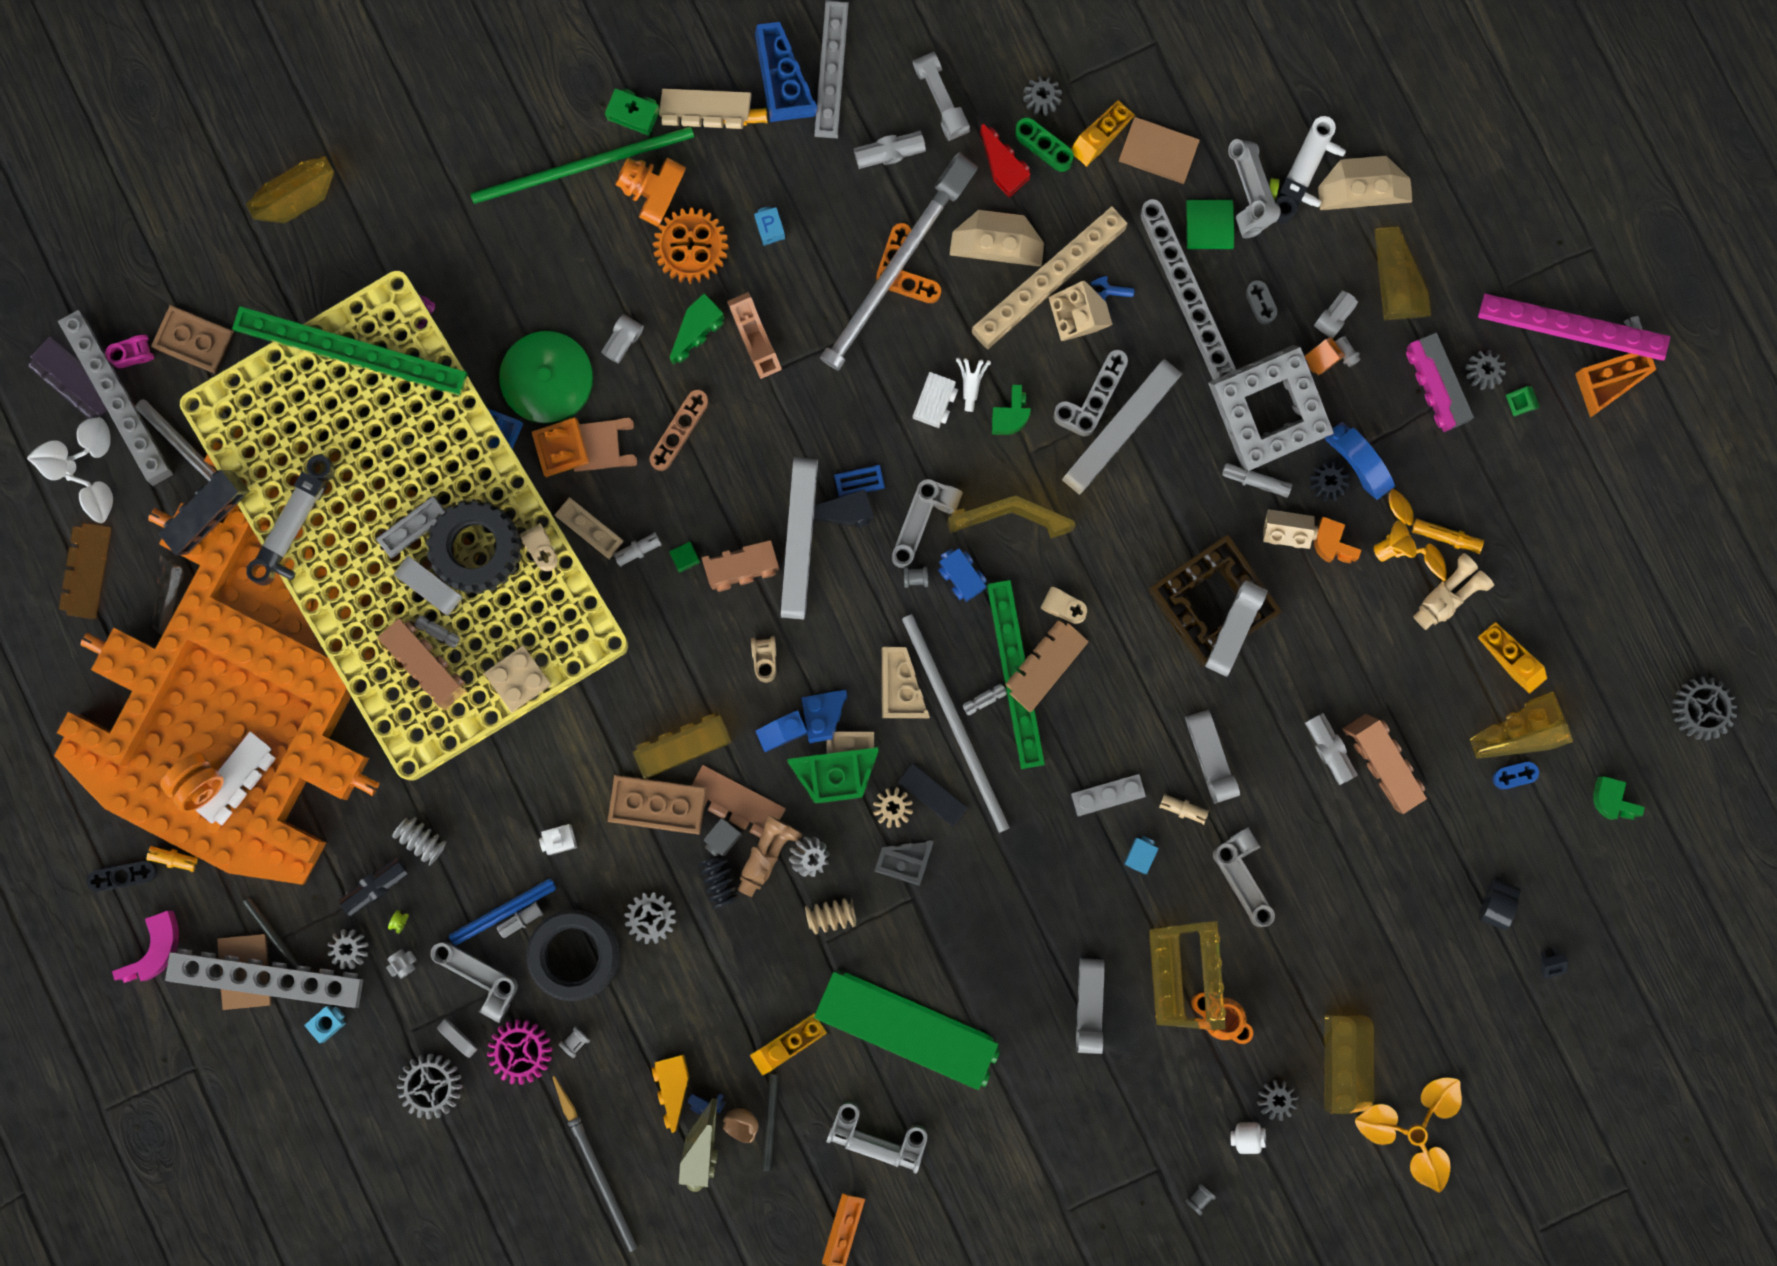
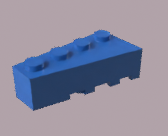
M781 23L758 24L755 37L770 122L814 117L818 109L817 105L813 101L809 92L810 89L801 74L799 64L794 58L791 51L792 48Z

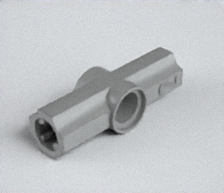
M921 131L899 137L896 135L886 136L877 140L876 143L854 148L859 169L880 163L884 165L893 164L901 161L903 157L926 152Z
M1324 713L1307 721L1305 724L1317 744V752L1323 762L1328 764L1338 784L1341 785L1358 776L1346 755L1347 750L1344 743L1337 734L1335 735Z

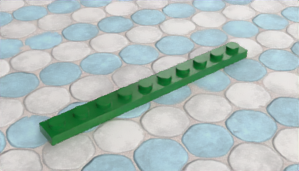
M240 306L232 328L237 332L458 396L462 394L468 375L465 371Z

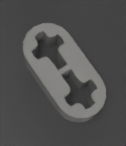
M444 1019L437 1026L438 1031L468 1058L478 1050L477 1046L449 1020Z

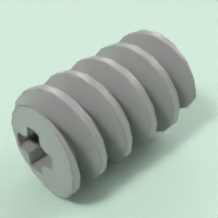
M416 817L411 820L405 818L396 828L392 837L394 839L400 837L399 843L402 845L408 842L407 849L412 850L415 848L414 855L419 856L423 854L422 861L430 860V866L442 853L447 841L444 840L438 844V834L431 838L429 837L431 829L425 832L422 831L424 823L416 826Z

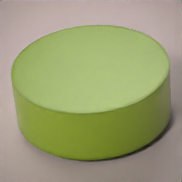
M1271 178L1268 185L1275 202L1280 180Z

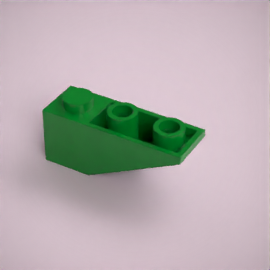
M705 294L696 300L686 311L670 355V361L673 365L676 362H683L689 356L688 351L694 346L699 347L707 339L705 336L711 330L713 332L717 331L724 323L722 321L725 319L724 314Z

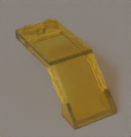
M1016 495L967 512L964 509L951 513L952 516L948 517L947 522L951 533L1009 513H1014L1047 527L1050 539L1073 532L1075 527L1074 520Z

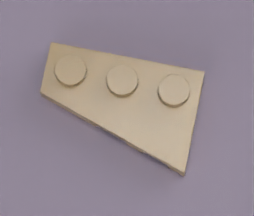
M882 647V718H930L906 647Z

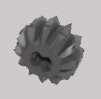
M1038 76L1037 82L1031 79L1029 81L1030 87L1024 88V92L1027 95L1023 96V101L1029 102L1027 104L1028 110L1035 108V115H1038L1039 110H1042L1043 115L1047 116L1048 109L1051 112H1055V105L1061 104L1059 97L1062 96V90L1057 89L1058 82L1050 84V76L1047 77L1046 81H1043L1042 76ZM1039 93H1043L1046 99H1042Z
M1488 350L1485 355L1482 351H1478L1476 357L1471 356L1469 358L1471 364H1467L1465 369L1471 371L1466 375V378H1474L1472 386L1480 383V390H1484L1486 386L1489 389H1493L1495 383L1500 384L1503 381L1500 376H1504L1506 371L1500 369L1505 365V362L1501 361L1498 363L1497 361L1500 358V354L1492 357L1491 350ZM1487 366L1486 369L1490 372L1488 374H1485V370L1481 368Z
M1272 1080L1273 1088L1265 1083L1263 1086L1267 1092H1258V1095L1264 1097V1100L1257 1101V1104L1261 1106L1266 1105L1262 1108L1261 1113L1266 1114L1270 1111L1269 1119L1271 1120L1275 1118L1276 1113L1280 1121L1284 1118L1283 1112L1288 1117H1291L1292 1113L1288 1110L1289 1107L1293 1109L1298 1107L1291 1103V1101L1298 1099L1297 1095H1290L1295 1088L1290 1086L1286 1089L1287 1082L1282 1080L1280 1086H1278L1277 1080ZM1275 1095L1283 1097V1099H1280L1283 1101L1281 1105L1272 1103V1101H1275L1273 1099Z

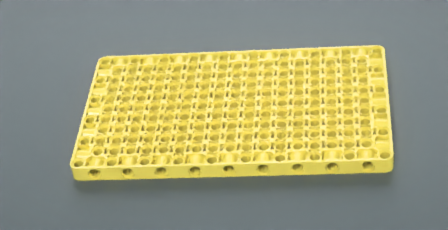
M400 271L390 272L303 324L344 337L354 336L355 340L375 346L387 344V349L406 355L417 351L419 352L418 358L441 364L445 359L452 360L451 368L464 371L412 283ZM404 281L401 289H393L395 282ZM356 305H363V310L360 313H353V308ZM388 313H395V318L392 321H385V316ZM421 320L428 321L424 329L417 328V324ZM374 324V331L369 334L365 333L366 326ZM400 332H407V338L404 341H397V336ZM272 342L187 392L180 400V407L216 469L233 470L241 481L246 480V487L250 492L238 503V506L261 545L264 544L296 488L295 486H290L291 478L293 476H300L302 471L309 475L307 462L311 457L323 455L331 461V455L334 452H341L340 459L332 462L335 467L334 476L331 480L323 482L324 484H332L331 492L323 494L320 501L316 500L301 526L303 529L302 536L293 540L280 563L285 566L287 561L294 560L295 564L292 570L296 575L293 580H289L282 575L280 577L401 778L411 781L419 779L626 653L628 649L627 638L468 376L461 396L443 391V397L438 401H434L432 399L433 394L441 390ZM275 353H281L280 360L272 362V356ZM313 360V367L309 370H304L305 362ZM340 368H346L345 375L341 378H337V370ZM288 372H293L292 380L284 382V375ZM371 376L379 377L375 385H368V380ZM234 377H240V383L237 386H231V381ZM320 380H325V387L316 390V383ZM405 383H410V390L407 393H401V386ZM272 384V391L269 394H263L264 387ZM351 388H358V393L355 397H348V391ZM300 392H305V398L300 402H296V395ZM389 395L391 397L387 405H380V399L383 396ZM251 396V404L249 406H243V400L246 397ZM468 399L476 400L473 408H465V402ZM331 400H337L336 408L329 410L327 408L328 403ZM199 401V407L191 411V403ZM416 403H422V410L418 413H413V406ZM284 404V411L280 414H275L276 406ZM369 407V415L367 417H360L361 409ZM230 408L232 410L230 417L223 419V411ZM448 411H455V417L452 420L446 421L444 419ZM311 412H317L316 419L312 422H308V414ZM402 415V422L398 425H392L393 417ZM259 416H264L263 424L255 426V419ZM348 419L350 421L349 426L341 430L339 428L340 422ZM434 423V430L430 433H425V425ZM291 424H296V431L292 434H287V427ZM376 427H381V435L372 437V430ZM243 428V435L238 439L234 438L235 431ZM325 431L329 432L328 439L320 442V434ZM459 431H467V437L464 440L459 441L456 439ZM414 435V442L410 445H405V437ZM271 436H275V444H273L272 446H267V439ZM360 439L362 441L361 446L356 450L351 449L352 442ZM491 439H500L498 447L489 448ZM222 440V448L218 451H214V444L217 441ZM439 443H447V448L444 452H436V447ZM302 444H308L307 452L299 454V447ZM388 447H393V455L384 457V450ZM255 448V455L252 458H246L247 450ZM473 450H478L479 457L474 461L469 460V453ZM419 455H426V462L422 465H417L416 458ZM282 456H287V464H285L284 466H279V458ZM368 459H373V466L368 470L363 469V463ZM325 463L320 464V470L317 474H321L325 471ZM451 463H459V468L456 472H448V467ZM399 467L406 468V473L402 477H396L395 475ZM262 468H267V475L264 478H258V471ZM485 470H490L492 472L491 477L486 481L481 480V473ZM352 471V479L348 482H344V473ZM433 474L438 475V482L434 485H429L428 478ZM516 478L524 479V484L521 488L513 487V481ZM385 479V486L380 490L375 489L376 481ZM463 483H471V489L468 492H460V486ZM411 487L418 488V493L414 497L407 496V491ZM273 488H279L278 496L273 499L270 498V491ZM496 490L504 492L501 500L495 501L492 499V495ZM359 491H364V499L356 502L354 499L355 494ZM445 494H449L451 497L450 502L446 505H441L444 509L450 505L453 507L458 505V501L465 500L466 502H471L472 499H477L484 503L486 501L490 502L505 513L508 510H514L516 516L512 521L518 531L528 530L537 525V521L540 518H547L548 525L544 530L557 555L558 564L556 568L551 570V579L542 581L540 577L543 570L538 567L535 561L529 560V552L523 541H521V560L518 562L520 565L519 570L514 575L511 573L507 578L509 581L504 585L501 583L497 586L496 590H486L482 594H477L474 598H469L467 593L449 586L463 598L458 603L457 608L447 616L425 598L422 602H415L414 596L417 592L393 575L407 556H410L423 566L424 561L428 559L427 552H429V548L426 546L427 538H430L431 533L427 532L419 538L422 541L419 549L412 550L411 545L401 551V558L397 562H391L389 555L376 538H378L381 532L390 529L432 496H435L440 503V498ZM397 499V506L392 510L387 509L388 501ZM339 503H343V512L340 514H335V506ZM371 511H376V519L372 522H367V514ZM322 515L324 517L323 523L320 526H314V519ZM270 520L271 525L269 529L262 531V522ZM351 523H355V532L352 534H347V526ZM472 525L463 529L453 542L454 558L461 566L469 569H476L486 565L493 558L496 551L497 543L495 536L492 532H484V526ZM473 534L475 536L474 542L471 545H464L465 536ZM334 535L336 538L335 544L330 547L326 546V539ZM363 543H367L368 551L365 554H359L358 547ZM314 548L315 555L310 559H306V550ZM485 554L487 556L486 563L484 565H476L477 556ZM547 554L543 555V561L545 563H548L549 559ZM346 555L348 558L347 564L339 567L337 564L339 557ZM564 558H572L573 564L570 568L564 569L561 567V562ZM375 563H379L380 571L377 574H371L370 567ZM320 568L327 569V575L323 579L317 578V572ZM431 568V569L428 570L430 573H432V574H433L434 576H436L438 579H441V578L439 577V575H438L437 573H435V571L433 570V568ZM358 575L360 578L359 584L351 587L349 584L351 577ZM525 582H530L532 585L531 590L528 593H521V585ZM387 583H391L392 591L387 595H383L382 587ZM333 588H338V597L335 599H330V590ZM556 590L564 591V598L561 601L553 600V593ZM505 594H509L511 602L506 606L500 605V598ZM371 596V604L363 607L361 604L363 597ZM588 598L597 599L595 608L587 609L585 607V602ZM317 600L319 603L318 608L310 612L308 609L309 603ZM537 602H542L544 604L543 611L538 614L533 613V605ZM399 603H403L405 607L403 613L395 615L394 607ZM483 607H490L491 613L487 618H480L479 612ZM345 608L351 609V615L348 619L341 618V612ZM575 610L577 613L575 620L571 622L566 621V612ZM436 611L437 619L434 623L447 629L449 633L452 632L460 637L458 645L452 648L445 643H440L438 639L425 633V630L422 631L417 628V631L414 633L420 640L424 637L433 646V649L430 651L436 658L441 655L449 664L447 669L452 675L456 672L463 678V675L468 671L474 675L471 683L463 685L467 691L446 710L437 706L433 701V697H431L432 705L429 708L424 709L422 707V699L430 695L420 685L416 688L410 687L409 681L412 676L404 667H398V660L377 638L398 618L403 622L409 620L411 623H415L419 616L426 618L429 612ZM517 614L523 615L522 624L513 626L512 618ZM377 616H383L384 623L380 627H374L373 624ZM469 619V628L461 631L459 629L460 621ZM549 622H554L556 630L551 634L545 633V625ZM495 627H502V636L497 639L492 638V630ZM362 628L363 636L358 640H354V630ZM581 630L589 632V637L584 642L577 640V634ZM530 634L535 635V643L532 646H525V637ZM613 638L621 639L622 645L619 649L613 650L610 648L609 644ZM481 639L482 647L477 651H473L471 649L472 641ZM341 640L343 644L342 649L334 652L332 649L333 643ZM566 642L568 644L567 652L558 654L556 651L558 644ZM521 646H525L535 662L539 655H547V664L539 668L549 680L551 686L541 692L536 699H531L512 713L485 676L484 672L486 671L483 669V664L488 659H492L494 665L504 659L503 653L507 647H514L516 651ZM374 648V658L366 660V650ZM456 651L461 652V660L458 663H452L450 660L451 654ZM577 662L581 666L580 671L575 675L570 674L569 666ZM382 668H386L387 677L384 680H378L377 672ZM365 681L367 684L366 690L358 693L356 690L357 683ZM397 688L400 692L399 697L391 701L389 699V692ZM478 692H484L486 695L485 701L481 704H476L475 695ZM463 704L465 712L462 716L458 717L454 714V709L457 705ZM404 709H410L412 712L411 718L407 721L401 719V713ZM491 712L498 714V720L495 724L487 723V716ZM439 716L443 717L445 721L444 726L440 729H435L433 725L434 720ZM389 721L391 729L388 733L383 734L380 726L383 722ZM417 729H422L424 737L416 742L413 739V733ZM449 737L456 738L457 744L453 749L446 748V740ZM408 762H413L415 770L412 774L407 775L404 767Z

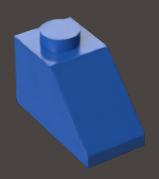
M798 711L756 730L764 752H768L808 734Z

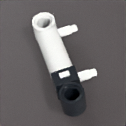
M1326 116L1319 117L1311 126L1277 196L1278 199L1275 201L1279 206L1288 207L1290 212L1288 214L1280 212L1277 223L1286 224L1290 222L1301 201L1311 206H1320V200L1306 193L1312 177L1326 150L1340 156H1344L1346 152L1345 149L1330 142L1336 129L1335 123L1331 118ZM1317 127L1326 128L1328 134H1320L1317 131Z

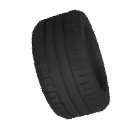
M565 910L550 915L535 928L528 942L526 962L528 963L527 967L532 979L543 992L559 1000L578 1001L598 994L607 987L618 969L620 954L615 933L602 918L587 911ZM570 928L585 931L593 937L598 946L599 959L595 970L589 977L579 982L561 979L553 972L548 959V951L552 940L557 934Z

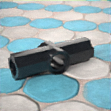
M395 858L377 872L374 871L364 877L357 887L350 890L338 901L343 910L349 916H352L370 902L373 903L383 897L389 891V888L397 884L409 873L399 859Z

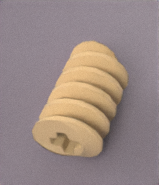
M852 897L850 904L843 898L841 906H839L836 900H833L832 908L829 907L827 902H824L822 910L818 904H814L812 912L808 906H805L809 929L812 928L815 934H818L820 926L824 932H828L829 925H831L834 931L837 930L838 923L845 929L847 921L850 922L852 927L856 926Z

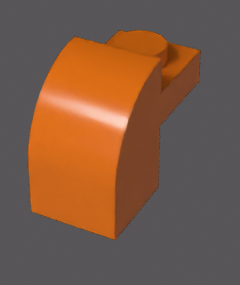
M1322 517L1318 523L1317 538L1314 540V546L1318 555L1329 563L1334 559L1335 555L1338 556V560L1346 563L1358 560L1361 553L1360 549L1339 542L1345 524Z

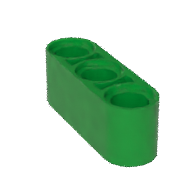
M1023 118L1018 121L1015 136L1023 146L1059 172H1065L1070 169L1074 154L1067 145L1030 118ZM1028 127L1032 130V133L1024 135L1020 132V129ZM1041 141H1047L1050 144V147L1048 149H1042L1039 147L1038 143ZM1058 155H1065L1069 161L1060 163L1056 157Z

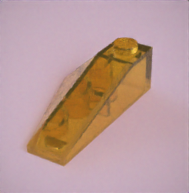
M1399 227L1375 229L1384 320L1431 316L1428 290Z

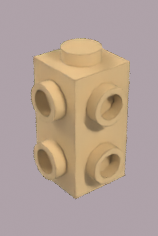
M1268 509L1263 527V542L1310 549L1312 540H1316L1318 534V526H1314V516Z

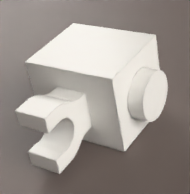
M570 824L541 832L542 837L539 838L540 846L543 852H547V855L577 848L572 825Z

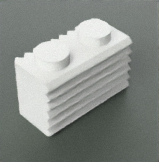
M929 372L913 414V419L937 428L940 427L941 423L946 424L950 413L949 410H946L949 401L954 402L958 389L955 388L956 382Z

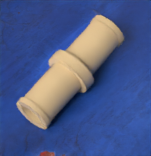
M1164 794L1159 807L1179 814L1180 818L1187 817L1203 825L1209 810L1190 804V801L1186 799L1182 801L1167 794Z

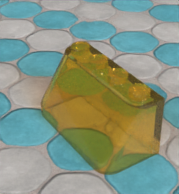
M1325 1014V1111L1331 1114L1367 1111L1374 1102L1373 1022L1364 1015Z

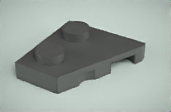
M934 841L903 844L897 847H883L875 872L920 886Z

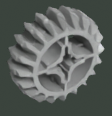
M428 1054L427 1061L423 1055L418 1056L419 1064L414 1059L410 1060L412 1068L408 1066L403 1067L404 1072L408 1075L401 1074L398 1077L400 1080L405 1081L404 1084L397 1085L398 1089H404V1092L398 1094V1097L403 1098L406 1096L407 1100L402 1103L403 1107L411 1104L412 1106L408 1111L410 1114L418 1109V1118H421L424 1112H426V1119H431L433 1112L436 1118L441 1117V1110L445 1114L450 1112L447 1104L451 1107L457 1105L452 1097L457 1099L461 1097V1094L455 1092V1089L462 1088V1084H455L456 1080L461 1079V1075L453 1076L452 1073L457 1070V1067L454 1066L448 1069L447 1067L451 1063L449 1059L441 1064L443 1059L441 1055H438L435 1061L433 1054ZM428 1067L440 1070L446 1078L436 1079L432 1072H429ZM421 1069V1083L419 1086L412 1088L413 1077ZM427 1080L429 1081V1083L434 1084L440 1082L439 1085L435 1086V1088L432 1089V1093L430 1089L419 1090L420 1088H423L426 1084H428L426 1082ZM448 1085L447 1095L439 1104L438 1091L442 1086ZM414 1095H425L428 1102H431V1106L420 1103Z

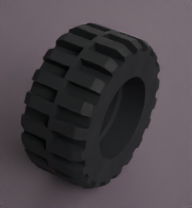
M472 499L471 502H466L465 500L458 501V505L454 507L450 505L445 508L446 512L443 515L440 513L435 518L437 520L434 526L431 525L428 531L431 534L430 538H427L426 546L429 548L427 556L428 560L432 563L431 567L443 581L454 589H459L469 594L470 592L482 594L486 590L493 591L497 589L499 584L502 583L504 585L509 581L507 578L511 573L514 575L517 570L515 566L521 560L520 549L522 548V542L519 539L517 527L502 509L497 508L490 502L486 501L484 503L480 500ZM472 525H481L488 528L495 536L497 543L495 554L486 565L480 568L469 569L463 567L454 558L452 552L453 542L463 529Z

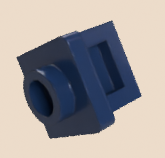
M722 1092L717 1097L716 1112L720 1114L726 1103L723 1100L725 1094ZM693 1093L687 1103L691 1104L690 1109L701 1115L710 1102Z

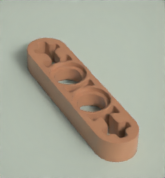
M694 390L687 396L652 451L650 463L655 470L664 471L670 467L707 409L708 398L703 391ZM702 396L703 405L698 404L694 409L698 413L696 416L691 411L686 410L687 406L692 409L694 405L693 397L698 398ZM682 415H689L692 418V423L688 427H683L679 424V418ZM671 434H675L680 438L678 445L674 447L666 443L667 437ZM662 445H664V447L667 450L672 451L673 453L672 455H670L667 452L664 456L666 463H660L658 466L656 465L657 461L655 457L662 456V454L664 453V449L660 448Z

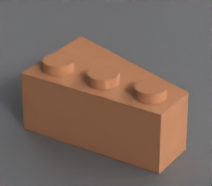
M771 540L746 546L734 552H722V555L710 559L709 556L701 557L709 585L712 590L717 589L718 592L730 589V585L739 582L740 585L751 583L754 577L761 575L762 578L772 577L776 575L775 571L780 570Z

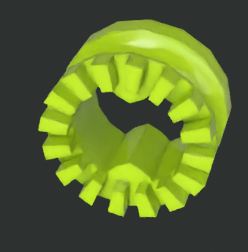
M400 910L395 911L388 926L390 930L396 929L398 934L403 930V923L406 924L405 921H407L409 915L406 913L402 915Z

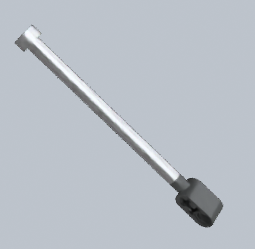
M958 152L953 157L936 182L934 188L938 192L831 349L826 348L820 356V359L830 367L838 371L846 361L843 358L844 354L948 200L950 199L954 202L975 174L978 166L962 153Z

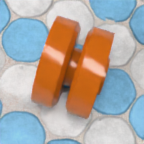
M195 753L183 758L171 767L162 778L160 786L168 797L174 798V804L181 812L190 813L213 799L222 788L224 779L216 769L211 768L210 762L203 754Z

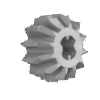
M804 836L802 843L799 840L796 841V849L790 848L794 855L789 857V861L793 863V870L798 871L802 876L810 875L815 877L816 870L821 873L823 872L822 866L829 865L828 861L825 860L826 857L830 856L829 852L825 850L827 846L824 842H820L817 837L810 839Z
M346 929L341 930V936L334 934L333 939L336 943H328L329 947L334 948V951L328 952V956H336L332 963L337 964L340 962V969H345L347 964L350 969H354L355 962L362 965L363 960L360 956H368V952L362 951V948L369 946L368 943H360L364 935L360 934L356 937V930L354 929L349 932V935ZM344 945H352L353 948L350 949L352 953L345 954L344 950L346 948H344Z

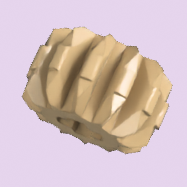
M888 788L886 789L887 798L881 793L877 795L883 802L873 803L874 806L881 807V810H876L873 813L875 816L883 814L878 821L880 824L887 818L888 828L891 827L892 820H895L896 827L898 828L900 827L899 818L905 823L909 821L903 814L913 813L912 810L905 809V806L912 805V801L903 802L908 795L906 792L900 798L897 797L899 794L898 788H895L894 796H891L890 789ZM892 801L895 805L899 804L900 810L897 809L898 813L894 815L891 811L887 812L886 806L889 807L888 803Z

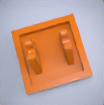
M577 418L532 431L545 477L590 463Z

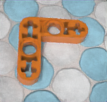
M899 223L893 227L877 271L876 280L880 278L887 266H884V264L888 265L890 263L888 253L892 250L898 251L900 248L899 245H891L892 242L897 244L898 235L896 232L904 229L905 234L909 235L911 232L909 225ZM907 237L902 238L901 245ZM902 270L888 289L926 303H935L941 296V288L937 282ZM912 279L915 282V288L910 291L905 290L902 287L903 281ZM919 282L923 283L922 288L929 290L930 286L934 287V292L937 294L927 297V292L920 290V294H916L919 289Z

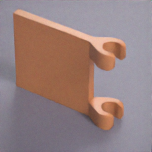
M631 418L579 424L590 463L574 468L575 472L637 465V458L634 455L620 456L617 430L633 429L634 423Z

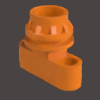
M667 157L658 175L651 173L654 167L653 164L650 163L646 167L645 161H634L628 158L618 175L615 185L620 187L627 196L634 194L632 199L634 201H637L640 195L646 197L647 199L641 209L639 218L658 227L686 167Z
M1199 992L1193 996L1191 1001L1192 1008L1204 1018V1025L1213 1037L1220 1040L1232 1039L1239 1044H1246L1251 1041L1253 1029L1246 1023L1245 1011L1237 1001L1230 998L1215 999L1210 994ZM1205 996L1209 1000V1005L1205 1010H1200L1197 1006V1001ZM1245 1027L1247 1029V1036L1240 1040L1237 1036Z

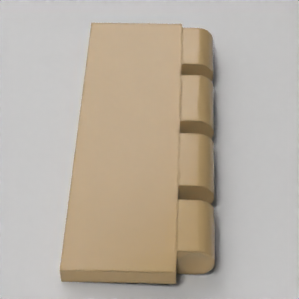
M662 89L659 116L662 117V125L679 126L680 118H682V126L701 127L702 119H704V127L723 128L724 120H726V128L743 129L744 121H748L752 94L747 92Z

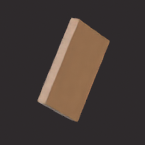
M1134 117L1119 162L1184 184L1200 140Z
M169 305L151 347L213 374H217L235 332Z
M266 934L217 939L219 959L225 960V955L240 957L239 962L248 963L249 959L263 960V965L269 966ZM219 965L221 976L223 974V968L221 965ZM244 968L238 969L236 973L237 979L239 981L245 980L247 976L246 970ZM267 971L262 972L260 975V981L264 985L270 981V975ZM221 989L222 1010L272 1005L271 996Z

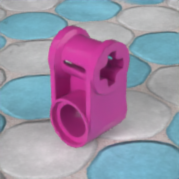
M138 335L128 340L111 344L105 351L106 359L119 369L146 363L154 359V355L150 353L147 343L149 340L148 335ZM122 351L123 357L118 361H114L115 353Z

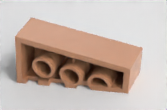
M398 618L377 638L403 664L405 670L415 680L420 682L421 688L434 698L433 701L437 706L446 710L467 691L463 687L465 681L456 672L452 675L448 671L447 667L449 664L441 655L436 658L430 651L433 649V646L424 637L420 640L414 634L417 629L409 620L403 622Z
M1365 713L1342 728L1347 736H1353L1357 742L1353 746L1358 754L1360 753L1364 759L1369 760L1367 767L1376 779L1381 778L1382 781L1379 782V785L1396 811L1404 814L1427 799L1423 793L1425 791L1423 784L1419 779L1415 780L1411 773L1414 771L1413 767L1407 759L1403 760L1400 755L1402 749L1396 740H1391L1388 735L1390 729L1384 720L1380 721Z

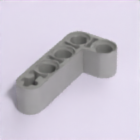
M1120 350L1110 352L1082 408L1067 401L1059 403L1054 411L1055 422L1080 436L1091 435L1127 366L1128 358L1126 354ZM1116 358L1120 359V363L1117 365L1113 373L1110 370L1112 368L1113 361H1115ZM1108 378L1111 380L1112 386L1104 388L1101 386L1100 380ZM1095 398L1099 399L1102 407L1095 409L1091 407L1089 401ZM1067 409L1070 411L1071 416L1068 419H1063L1059 416L1058 411ZM1082 419H1088L1092 427L1083 429L1080 427L1079 422Z
M1245 581L1241 585L1205 667L1226 677L1228 676L1268 590L1249 581Z
M1206 709L1185 716L1187 727L1214 804L1240 796L1237 781L1234 775L1231 776L1210 711Z
M1080 958L1076 1052L1102 1054L1104 959Z

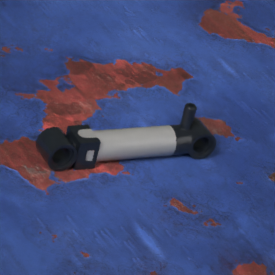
M315 455L308 460L307 471L309 475L303 471L301 472L294 484L296 488L257 556L248 564L246 574L254 583L261 586L270 584L275 578V572L289 580L294 579L296 573L280 563L316 500L320 501L328 487L323 482L331 480L335 474L333 463L325 456ZM321 463H325V471L317 474L316 467ZM260 567H265V575L261 578H257V569Z

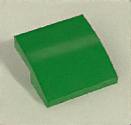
M1187 200V249H1233V200Z

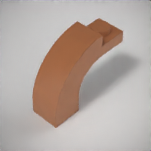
M749 292L727 301L760 379L782 370Z

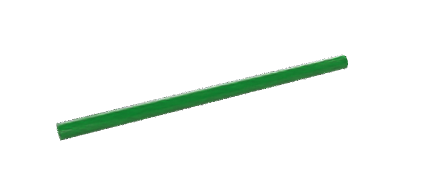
M691 126L478 190L470 193L474 204L691 139L694 138Z

